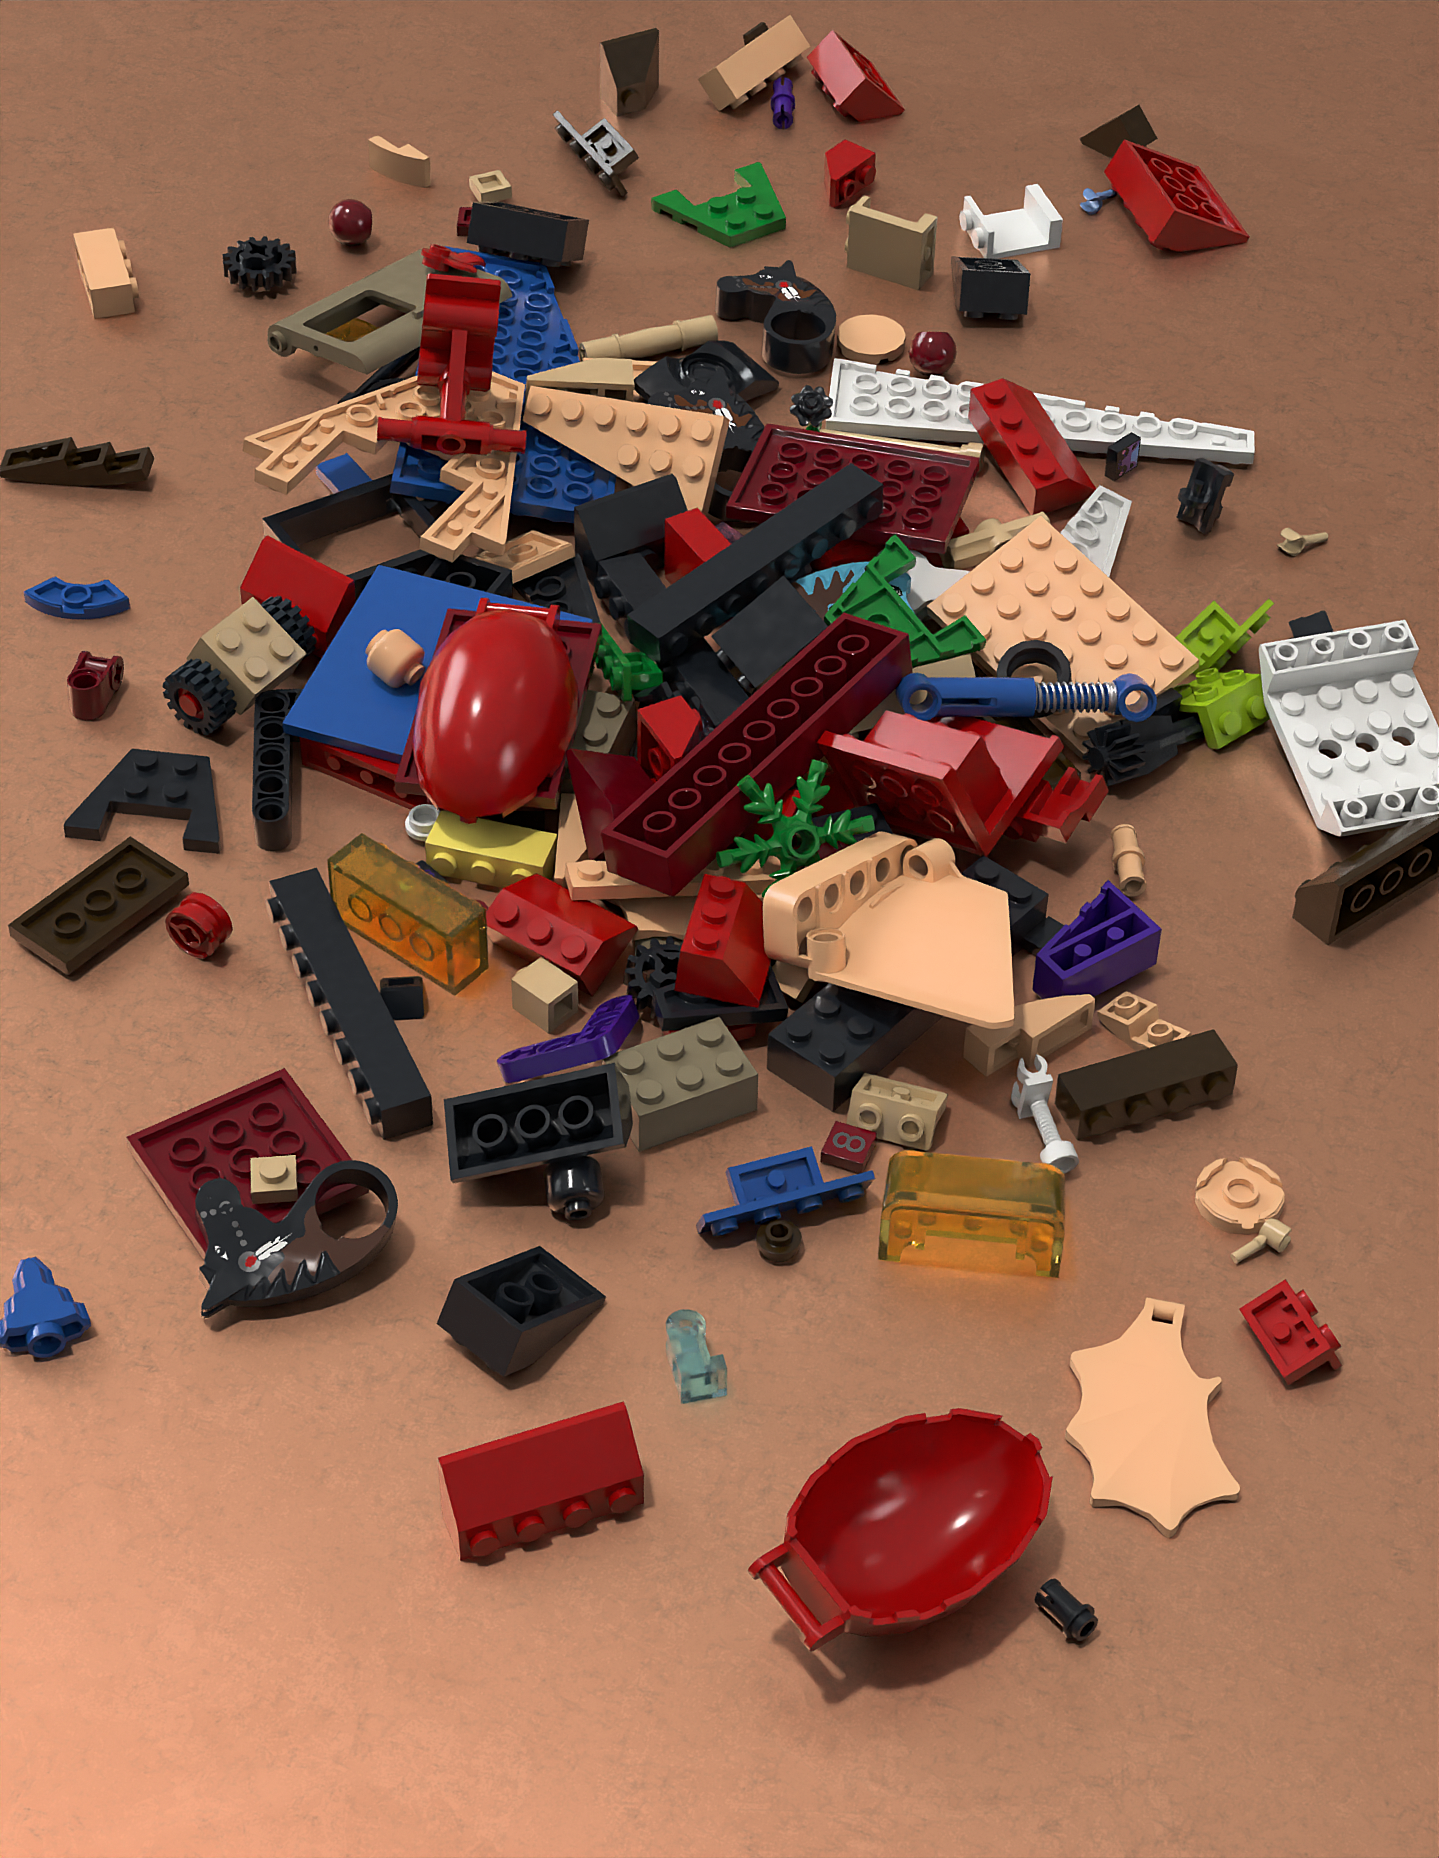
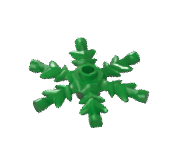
M812 760L807 781L801 776L797 777V786L801 799L792 796L798 808L797 813L792 817L782 814V799L775 805L774 792L770 783H767L764 791H762L754 779L747 775L737 784L739 789L752 801V803L744 806V810L749 813L762 815L763 817L757 823L772 824L773 836L765 841L759 835L754 834L755 843L742 837H735L734 842L739 848L716 852L717 864L720 868L741 863L740 872L745 873L758 859L762 868L769 856L777 857L780 860L781 869L769 875V877L777 880L763 891L762 897L764 898L770 886L794 874L798 867H808L822 860L818 850L823 843L827 842L835 849H838L837 840L851 846L857 843L853 835L874 831L873 817L868 815L850 821L851 811L847 810L834 824L831 815L823 827H817L813 824L812 814L824 808L816 803L830 791L829 785L820 786L828 766L824 762ZM795 834L797 837V844L793 848L792 838Z

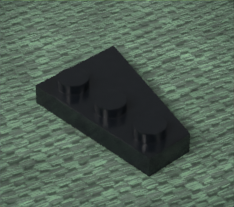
M579 553L575 554L573 558L514 584L512 583V586L528 603L550 608L551 604L559 605L562 612L593 619V623H601Z
M771 964L759 1008L675 991V983L653 990L652 1005L662 1031L682 1030L717 1017L721 1018L725 1026L780 1022L787 1019L788 1014L787 1003Z

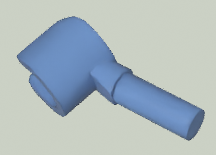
M1086 188L1083 191V196L1088 201L1081 202L1080 206L1088 214H1095L1101 209L1103 200L1115 197L1117 192L1110 189L1101 193H1095L1092 189Z

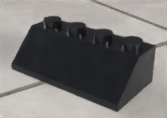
M615 1063L444 1099L450 1180L453 1184L625 1148L633 1126L629 1084Z

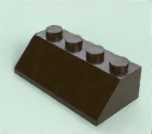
M1439 814L1415 818L1398 828H1392L1384 837L1370 845L1362 846L1351 857L1341 863H1334L1326 872L1316 878L1304 881L1295 893L1296 901L1292 918L1326 945H1329L1438 878Z

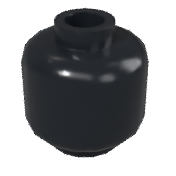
M591 1156L549 1163L543 1172L546 1198L550 1209L558 1214H564L569 1220H581L589 1217L592 1214V1210L600 1206L605 1198L601 1168L598 1161Z

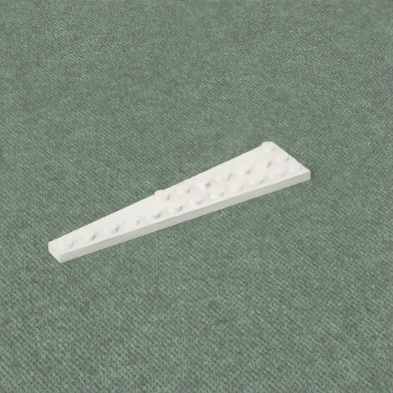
M834 358L829 397L833 399L834 403L830 408L832 416L826 419L825 429L878 437L985 444L968 419L970 390L984 384L964 381L959 385H954L944 380L945 377L931 375L928 380L910 377V371L897 369L896 374L877 371V365ZM1034 393L1071 451H1083L1091 454L1107 453L1110 445L1132 432L1141 437L1139 456H1150L1160 459H1189L1193 461L1203 457L1208 461L1227 462L1230 464H1253L1255 447L1254 431L1211 423H1199L1182 418H1175L1170 422L1160 421L1153 413L1141 411L1140 416L1125 415L1119 413V407L1106 405L1105 411L1085 408L1084 401Z

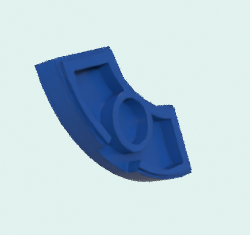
M55 576L23 592L25 602L34 609L51 616L66 619L102 618L130 609L129 598L109 580L83 585L67 583Z

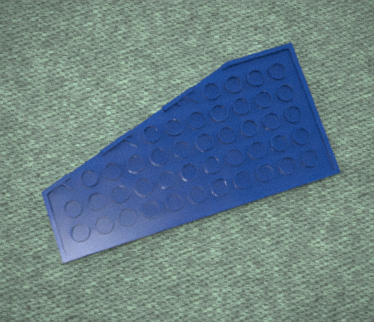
M445 246L458 254L470 252L483 258L486 262V267L481 265H475L474 267L504 279L512 292L511 298L499 304L498 329L494 343L492 367L493 372L525 384L519 431L526 430L525 454L517 453L510 513L517 516L526 515L544 518L553 522L574 523V507L613 494L617 476L522 421L525 411L527 376L580 362L578 357L579 348L568 320L562 316L554 295L555 287L546 265H542L539 262L516 260L505 256ZM400 442L391 479L390 493L443 501L446 504L454 503L465 491H459L453 486L440 482L441 468L448 461L427 451L413 449L407 443Z

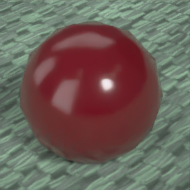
M346 199L335 204L330 211L328 219L329 230L332 236L338 242L347 246H357L367 241L372 231L371 209L355 199Z
M918 332L910 342L908 353L910 362L915 370L926 376H939L950 370L955 363L957 350L956 344L948 332Z

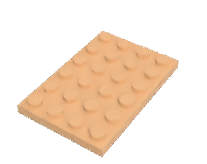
M1042 516L1038 517L927 605L928 615L942 628H945L964 615L967 616L986 639L984 649L970 654L994 677H997L998 664L1005 652L1020 642L1030 640L1049 642L1061 649L1070 662L1071 678L1074 684L1076 682H1080V684L1083 682L1087 684L1090 682L1094 684L1100 682L1103 684L1104 682H1112L1123 674L1132 673L1143 678L1153 689L1157 697L1168 689L1177 686L1199 668V659ZM1039 663L1025 664L1017 668L1011 676L1032 677L1039 685L1042 681L1046 685L1048 682H1052L1053 685L1057 682L1055 670ZM1136 690L1129 693L1125 704L1130 705L1137 702L1141 691ZM1063 709L1061 713L1057 711L1047 717L1038 719L1083 760L1082 756L1087 755L1089 752L1082 745L1083 741L1089 740L1086 733L1097 727L1125 719V717L1122 715H1112L1111 712L1108 713L1107 711L1101 713L1099 709L1096 713L1092 709L1089 713L1085 709L1082 713L1078 709L1075 713L1071 709L1066 713L1065 709Z

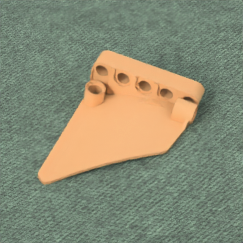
M883 831L877 832L774 883L765 893L763 899L764 949L768 958L808 969V977L814 981L828 982L984 1028L999 1029L1014 1025L1015 1013L1008 894L1003 890L964 877L955 866V854L952 847L945 840L934 838L918 846L917 842L911 838Z

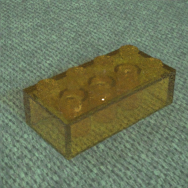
M363 833L327 859L330 895L349 930L454 996L489 969L486 909L479 902L467 898L451 888L445 881L436 879L420 869L414 862L405 860L389 850L383 843L376 842Z

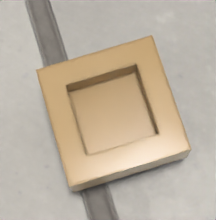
M500 170L469 177V188L479 202H499L500 200L512 198V186Z
M296 1155L251 1158L252 1204L298 1201Z

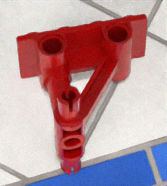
M427 274L417 384L438 387V392L441 394L440 418L416 415V417H412L411 421L378 417L377 441L410 443V447H413V449L440 451L447 455L464 453L487 456V454H491V451L525 454L526 430L493 428L494 425L490 424V422L465 420L466 397L469 395L470 390L487 392L491 388L493 351L499 318L500 280Z

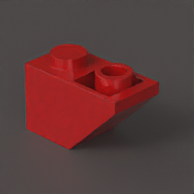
M846 139L825 152L824 184L830 207L836 208L874 182L876 176L875 152Z

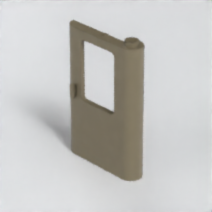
M419 249L269 326L267 342L271 350L282 357H287L295 353L297 348L314 354L316 357H323L368 375L420 347L427 274L500 280L499 304L511 298L512 292L504 279L477 269L475 274L451 266L448 272L427 267L422 264L424 256L421 255L422 249ZM382 304L407 313L353 342H345L326 335V333Z

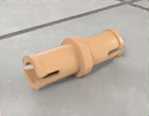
M1121 824L1111 831V839L1113 840L1115 851L1112 855V863L1114 869L1119 874L1120 890H1122L1124 895L1134 897L1142 894L1147 886L1142 869L1145 864V857L1143 851L1138 847L1135 828L1129 824Z

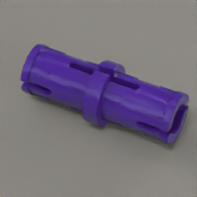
M784 77V85H781V78H778L773 83L774 94L771 97L773 124L779 129H782V121H785V129L792 125V112L795 109L793 83L790 79Z

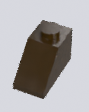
M1137 105L1081 137L1080 141L1083 145L1112 159L1124 139L1147 147L1148 144L1158 138L1140 105Z

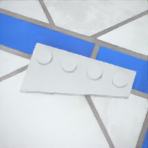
M1099 485L1078 513L1067 523L1061 534L1109 577L1132 501Z

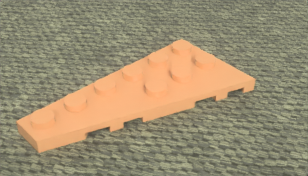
M530 386L522 421L634 486L673 473L678 481L688 511L698 507L707 517L730 422L727 417Z

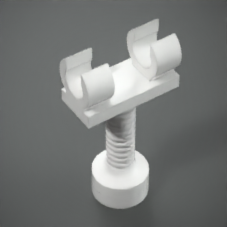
M1036 1054L1034 1065L1038 1072L1032 1073L1026 1070L1024 1060L1021 1057L1017 1068V1078L1023 1084V1088L1020 1094L1017 1081L1014 1083L1011 1101L1018 1108L1017 1114L1019 1119L1031 1116L1035 1119L1045 1144V1148L1040 1153V1159L1046 1173L1053 1176L1067 1173L1078 1165L1079 1158L1073 1144L1069 1141L1061 1140L1047 1105L1053 1084L1051 1074L1046 1075L1047 1062L1042 1056Z

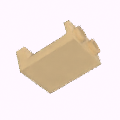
M863 196L855 205L849 208L846 216V224L849 225L848 238L844 248L845 253H847V268L920 290L934 272L937 216L925 213L915 223L870 209L871 198Z

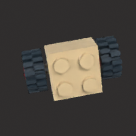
M272 596L262 604H259L252 597L201 636L186 659L188 661L165 678L166 681L163 683V688L166 689L163 692L164 698L170 699L167 705L169 709H175L177 713L174 716L179 721L182 718L184 726L188 729L193 726L194 733L200 734L202 732L203 735H208L230 719L235 712L241 715L253 706L256 697L260 693L273 690L288 678L300 662L316 648L314 645L317 643V638L312 636L315 630L313 626L307 625L310 621L307 615L302 617L299 614L302 609L297 605L294 608L291 607L292 601L287 598L283 601L281 596L274 598Z

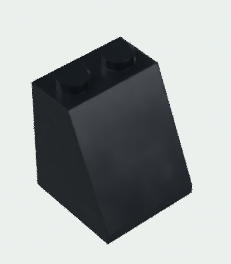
M783 575L711 637L720 647L715 654L729 671L735 666L739 669L742 675L737 680L752 696L828 626Z

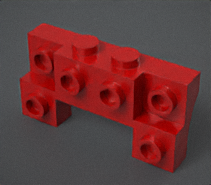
M1068 767L1054 790H1052L1049 781L1041 779L1003 834L1011 839L1018 840L1022 838L1035 843L1040 836L1067 843L1080 820L1090 822L1109 792L1103 776L1095 774L1091 782L1080 780L1075 768Z

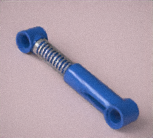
M911 673L901 679L895 691L896 699L904 712L923 721H928L933 717H1033L1036 709L1039 713L1042 709L1046 713L1049 709H1051L1052 713L1056 709H1058L1059 713L1063 709H1065L1066 713L1070 709L1073 713L1077 709L1080 713L1084 709L1087 713L1091 709L1096 713L1099 709L1101 713L1107 711L1108 713L1111 712L1112 715H1122L1129 721L1138 722L1149 718L1157 705V697L1153 689L1143 678L1132 673L1123 674L1112 682H1104L1103 684L1100 682L1096 684L1093 682L1089 684L1086 682L1082 684L1080 682L1075 684L1073 682L1068 684L1066 682L1061 684L1055 682L1054 685L1052 682H1048L1046 685L1043 681L1039 685L1032 677H927L921 673ZM918 690L927 691V696L920 704L910 703V698L914 692ZM1136 690L1141 691L1137 702L1130 705L1125 704L1129 693Z

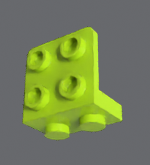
M1268 599L1241 626L1215 601L1208 605L1175 637L1199 659V668L1193 673L1196 675L1210 668H1217L1219 670L1232 657L1227 651L1230 649L1236 654L1252 638L1247 631L1250 629L1255 634L1271 618L1266 612L1274 603Z
M1210 668L1195 675L1196 679L1192 682L1177 685L1173 688L1182 695L1179 711L1198 713L1208 748L1220 749L1270 719L1263 701L1261 674L1244 673V670L1241 669L1219 672L1217 668Z

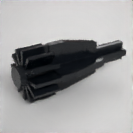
M1199 715L1173 723L1171 716H1150L1144 721L1138 722L1129 721L1125 718L1088 731L1086 734L1089 740L1083 741L1082 745L1089 752L1082 757L1083 760H1088L1091 765L1087 770L1088 773L1098 771L1097 774L1102 775L1106 785L1110 786L1149 774L1178 754L1177 745L1205 737Z

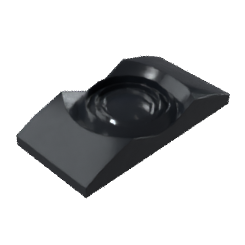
M721 340L707 341L692 354L680 359L664 357L634 379V390L648 402L649 398L657 392L679 391L688 388L695 381L696 377L712 378L719 367H723L725 370L728 387L745 401L778 389L780 382L735 343Z

